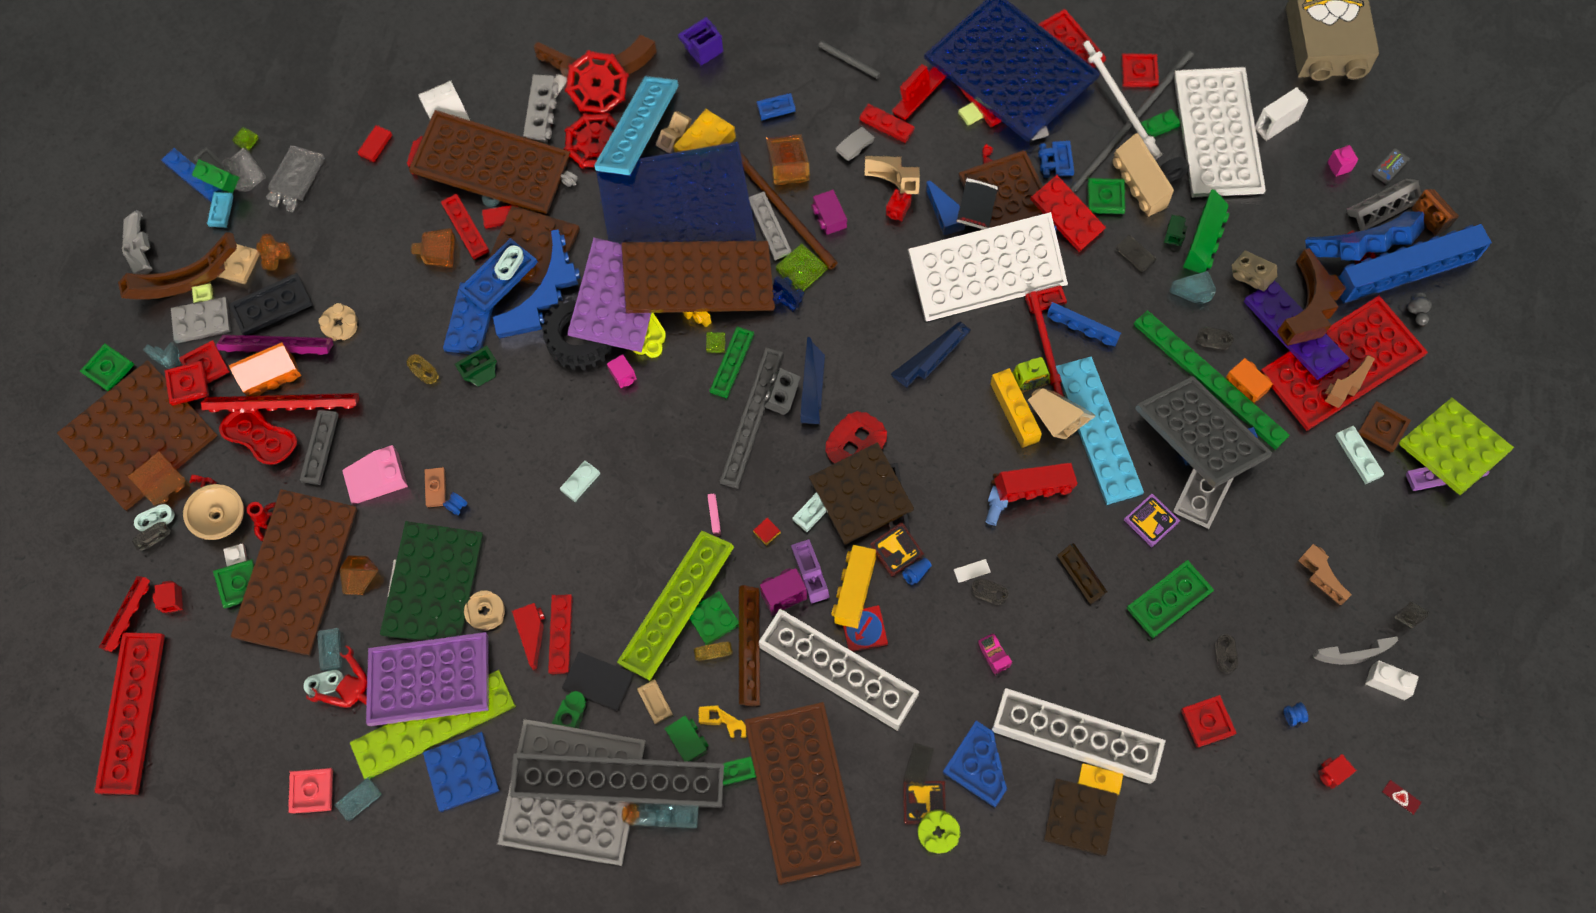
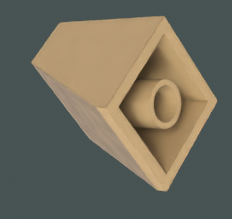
M1044 388L1035 390L1031 394L1032 397L1028 399L1053 437L1067 439L1095 417L1094 413L1054 391Z

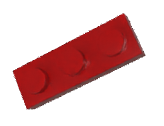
M869 103L860 115V121L903 143L907 142L914 131L913 125Z

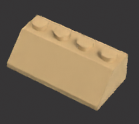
M1136 133L1115 151L1113 164L1116 169H1119L1122 179H1125V183L1129 185L1131 194L1139 201L1141 210L1145 211L1147 216H1151L1167 209L1174 189L1140 135Z

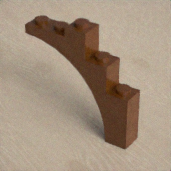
M1310 248L1304 249L1296 261L1307 283V306L1298 315L1285 319L1277 330L1287 346L1323 337L1331 327L1327 319H1330L1339 307L1335 301L1339 299L1346 289L1337 275L1330 276Z

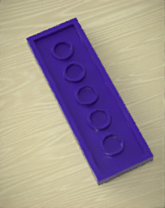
M1275 280L1265 291L1259 289L1245 298L1244 303L1317 380L1348 362L1349 357L1326 333L1321 338L1289 346L1284 343L1277 330L1285 319L1296 316L1304 310Z

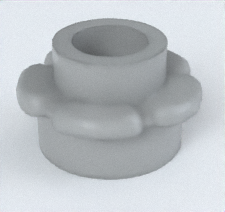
M565 171L563 175L561 174L563 184L568 187L576 186L577 176L569 171Z

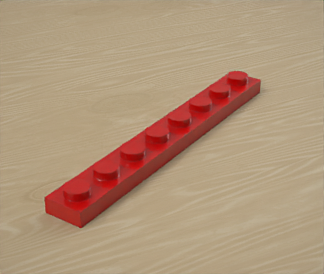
M359 393L206 397L201 402L202 410H209V412H218L224 409H228L229 412L239 411L240 409L257 411L266 408L268 411L277 410L278 408L295 410L304 407L306 410H312L316 407L333 409L339 406H343L344 409H350L359 402Z

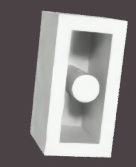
M1377 661L1371 666L1365 684L1406 700L1413 695L1419 676L1382 661Z

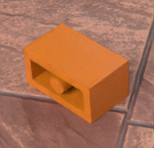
M1246 358L1229 371L1226 379L1253 403H1256L1273 385L1269 377L1262 374L1255 364Z

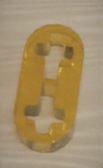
M418 354L408 357L407 366L419 379L426 384H433L437 381L438 373L436 369ZM414 361L419 362L421 367L419 368L416 365H413L412 363ZM426 370L428 373H432V376H426L424 371Z
M721 642L694 649L695 660L697 661L724 657L733 653L730 642Z

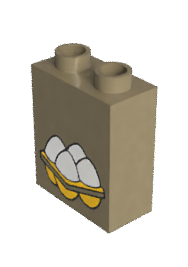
M1288 0L1286 12L1298 77H1311L1313 80L1321 81L1335 75H1347L1350 79H1358L1369 73L1379 55L1369 0Z

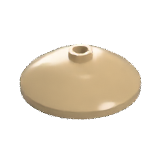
M220 484L207 485L195 491L188 498L183 510L184 522L190 532L206 540H216L228 536L237 529L244 515V505L239 494L232 488ZM216 515H220L218 519H214Z

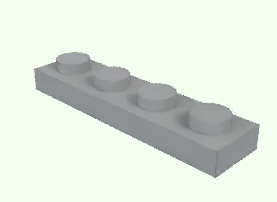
M765 192L748 197V203L765 240L768 241L774 260L790 255L791 249Z

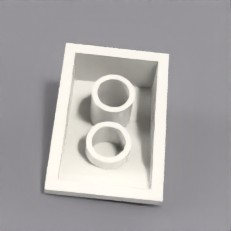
M451 81L419 94V98L430 120L434 110L470 120Z

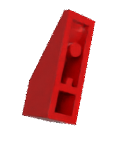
M535 603L513 610L512 613L529 665L535 670L538 666L544 628L542 619H545L542 608H538Z

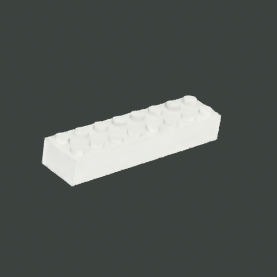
M779 609L759 641L760 649L897 731L918 697L919 691L781 609Z
M1005 688L992 728L994 733L1106 770L1121 773L1124 776L1149 784L1156 779L1165 744L1163 739Z

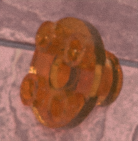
M263 234L260 242L256 244L257 252L261 254L263 270H275L278 267L279 260L288 259L290 256L289 245L286 242H276L271 234Z

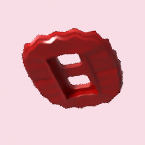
M856 411L848 414L835 426L826 441L825 451L829 459L835 464L853 455L843 449L848 442L858 447L855 453L877 442L882 449L887 440V430L882 422L867 412ZM859 428L869 432L865 440L855 436Z

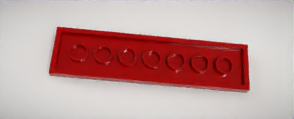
M162 633L122 634L94 793L138 795L165 638V635Z

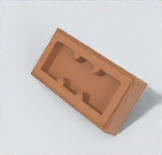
M444 467L425 469L427 507L443 506V503L446 501Z

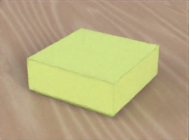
M973 102L958 111V114L967 126L983 118Z
M210 283L192 287L193 303L214 299L213 288Z

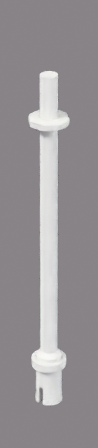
M1090 41L1084 42L1083 46L1090 55L1088 62L1095 63L1155 160L1162 156V152H1160L1155 144V138L1148 136L1101 61L1102 52L1096 53Z

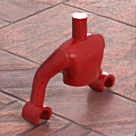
M345 646L349 649L348 654L343 655L340 653L357 675V677H353L347 674L338 684L336 692L342 699L322 694L312 688L315 691V696L310 698L306 695L308 700L312 702L320 700L345 708H350L358 700L367 705V695L364 694L367 688V676L353 657L354 650Z

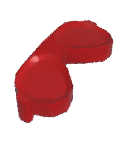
M985 144L982 149L983 164L993 161L988 158L993 152V148L988 146V144Z
M191 475L189 481L190 483L201 482L200 487H204L206 483L211 485L217 483L209 477L205 478L198 475Z

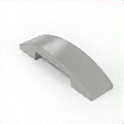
M1391 637L1376 640L1371 644L1372 649L1340 654L1339 648L1336 646L1318 649L1312 655L1314 659L1326 663L1355 664L1379 656L1398 641V638Z

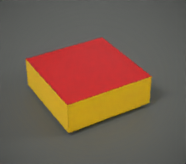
M768 518L753 530L766 546L781 533Z

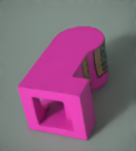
M993 633L978 640L979 646L994 675L1011 667L1012 661L1000 646L997 637Z

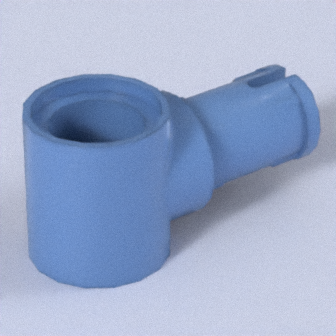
M993 485L988 499L990 509L985 522L996 526L1001 510L1007 507L1008 500L1000 501L997 487Z

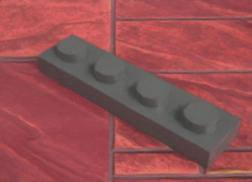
M318 410L300 476L302 483L321 485L339 416L337 412Z

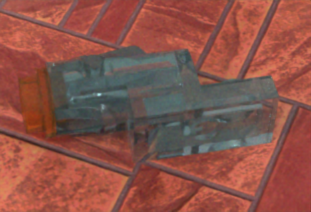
M629 804L624 806L622 810V820L628 825L697 828L698 807Z

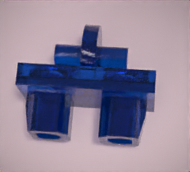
M779 276L775 277L772 291L774 303L779 304L781 302L792 311L796 310L798 303L804 297V292L801 289L792 290L793 283L788 277L782 279Z

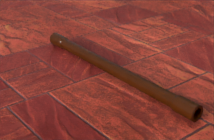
M739 149L735 150L731 154L734 161L765 192L771 202L819 255L824 264L829 269H833L838 264L835 258L811 234L749 163V160Z

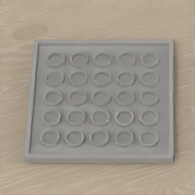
M524 719L517 753L642 760L646 740ZM510 783L498 845L622 866L631 822L630 811H633L634 804L510 797Z

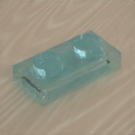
M334 628L318 631L320 670L328 671L342 668L340 630Z
M367 778L338 801L335 806L344 818L350 821L381 796L382 793L372 780Z

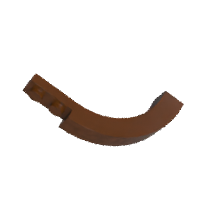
M639 35L630 47L615 55V58L625 72L631 74L644 66L657 52L655 41ZM539 42L534 45L536 57L539 60L549 62L554 67L560 68L562 76L568 77V65L575 62L576 58L567 56ZM589 60L577 69L582 71L590 65ZM593 60L594 64L604 65L606 62L604 60ZM610 64L608 69L612 75H619L612 64ZM575 72L574 80L579 81V74ZM594 78L593 81L594 83L601 82V79L597 80L596 78Z
M226 232L204 257L184 268L158 274L126 273L118 282L121 298L155 299L169 297L191 291L194 286L209 283L225 271L224 262L237 249L233 233Z

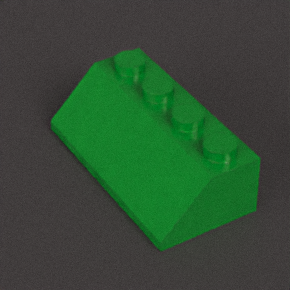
M1211 189L1183 265V268L1205 274L1207 268L1211 269L1214 258H1211L1212 253L1216 254L1219 243L1216 242L1217 238L1222 237L1225 229L1222 227V224L1227 222L1230 214L1227 212L1228 203L1214 189Z

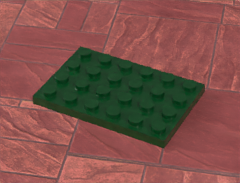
M405 521L380 630L381 636L425 641L463 635L466 620L464 607L470 600L483 532Z

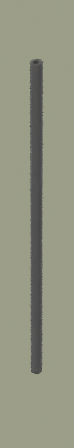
M1187 51L1137 109L1135 115L1138 119L1173 80L1174 72L1181 70L1193 56L1191 51ZM1130 119L1070 187L1074 193L1133 126Z

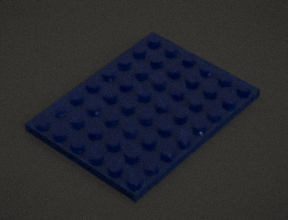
M985 0L924 54V59L1027 142L1034 138L1100 76L1099 71L1008 0Z
M738 142L640 158L630 175L596 171L608 241L619 244L622 242L757 241Z

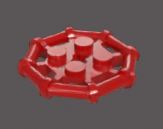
M587 50V53L568 65L569 70L565 93H568L579 108L578 111L606 114L619 103L625 101L629 74L625 72L613 53L606 54ZM593 59L604 60L606 62L604 65L594 64ZM589 60L590 65L582 71L577 69ZM610 64H612L619 75H612L608 69ZM576 72L579 74L578 85L573 86ZM594 78L597 80L601 79L599 87L592 86ZM620 79L619 92L616 93L614 91L615 80ZM580 89V91L583 93V95L585 96L583 102L576 94L575 90ZM611 94L616 96V98L604 106L603 100ZM589 100L599 101L600 107L587 105Z
M584 113L571 126L565 128L566 138L563 150L570 151V157L579 164L580 168L595 167L594 165L597 160L589 159H593L592 157H597L598 159L613 132L607 128L608 123L614 129L618 124L611 117L610 113ZM589 121H603V122H602V124H599V123H596V122L590 124ZM584 123H586L587 126L584 129H582L580 132L576 131ZM573 137L577 138V145L572 146ZM598 139L599 143L594 142L592 144V140ZM580 151L584 157L581 158L576 152Z

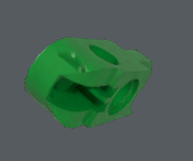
M578 691L567 695L565 700L563 699L552 724L579 729L587 704L585 696ZM572 715V722L565 725V716Z

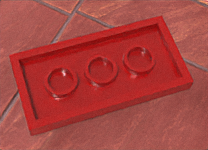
M1058 175L1030 198L1043 214L1051 212L1054 225L1078 252L1106 229L1103 223Z

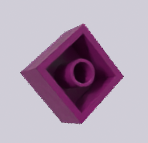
M791 568L786 569L775 578L769 577L762 581L763 584H760L761 596L771 616L776 615L779 609L784 611L807 600V588L796 568L792 570Z

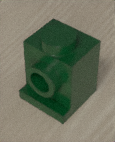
M1171 215L1164 242L1182 246L1188 227L1185 225V217Z

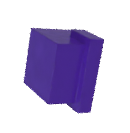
M707 17L678 34L680 41L700 66L723 52L722 36Z

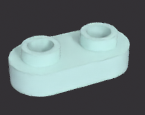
M510 246L504 251L495 265V273L499 279L508 280L515 274L524 259V254L520 247Z
M161 504L138 514L134 519V526L140 532L148 533L169 524L174 519L175 514L168 505Z
M330 670L309 676L304 682V690L309 695L315 696V691L312 690L311 684L316 682L314 689L320 693L335 692L338 684L345 676L338 670ZM336 677L335 682L331 683V678Z

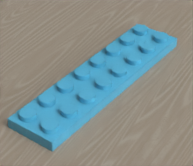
M644 77L594 165L596 171L622 175L631 174L678 88V80Z
M1092 357L1056 366L1057 372L1061 376L1062 382L1060 384L1065 397L1095 415L1092 420L1078 429L1106 505L1143 495L1142 485Z

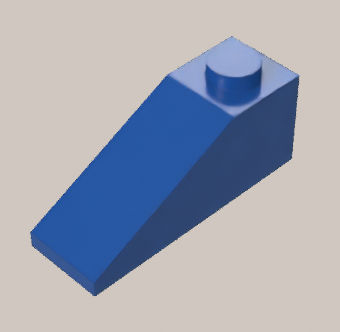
M927 181L926 193L943 235L964 230L965 224L957 222L960 205L933 182Z

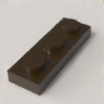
M1074 543L1057 555L1090 604L1096 602L1108 592Z

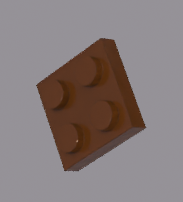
M1376 401L1358 433L1360 436L1392 453L1411 420Z

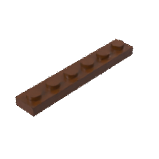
M742 585L739 586V704L756 707L760 706L759 588Z

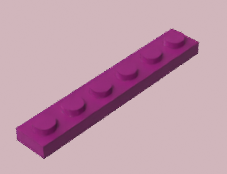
M222 335L216 345L219 351H244L249 353L261 352L282 342L290 353H317L318 355H324L329 353L333 346L332 338Z

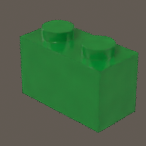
M198 159L191 175L230 193L234 192L240 178Z
M686 715L667 726L665 730L684 762H695L708 754L706 747L709 745L703 735L701 737L697 735V725L693 719L688 720Z

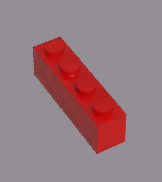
M1072 463L1000 472L994 479L1000 501L1008 500V502H1014L1020 498L1029 500L1040 495L1050 497L1055 493H1061V495L1069 494L1078 484Z

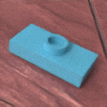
M214 192L207 221L209 227L227 228L234 197L232 193Z

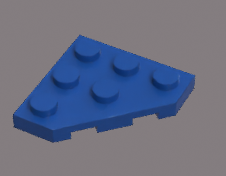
M975 721L943 773L993 807H996L1007 787L1002 773L995 736L992 730Z

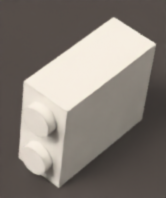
M1296 87L1265 107L1255 126L1257 132L1267 141L1298 121L1308 102L1306 95Z

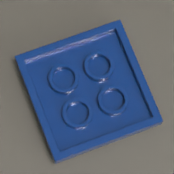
M483 732L423 752L440 812L500 791Z

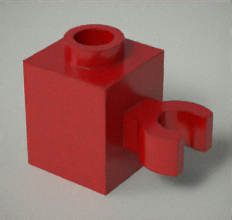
M895 189L886 206V215L893 220L903 221L911 205L912 195L905 192L901 194L900 190Z

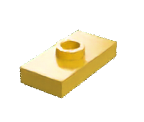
M1083 763L1078 784L1118 793L1119 795L1123 774Z

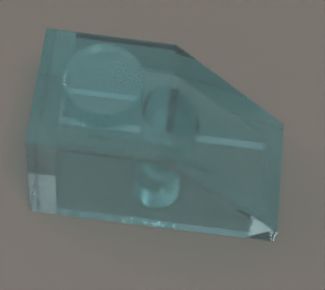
M1206 271L1173 281L1170 292L1193 303H1206L1212 300L1216 287L1209 272Z

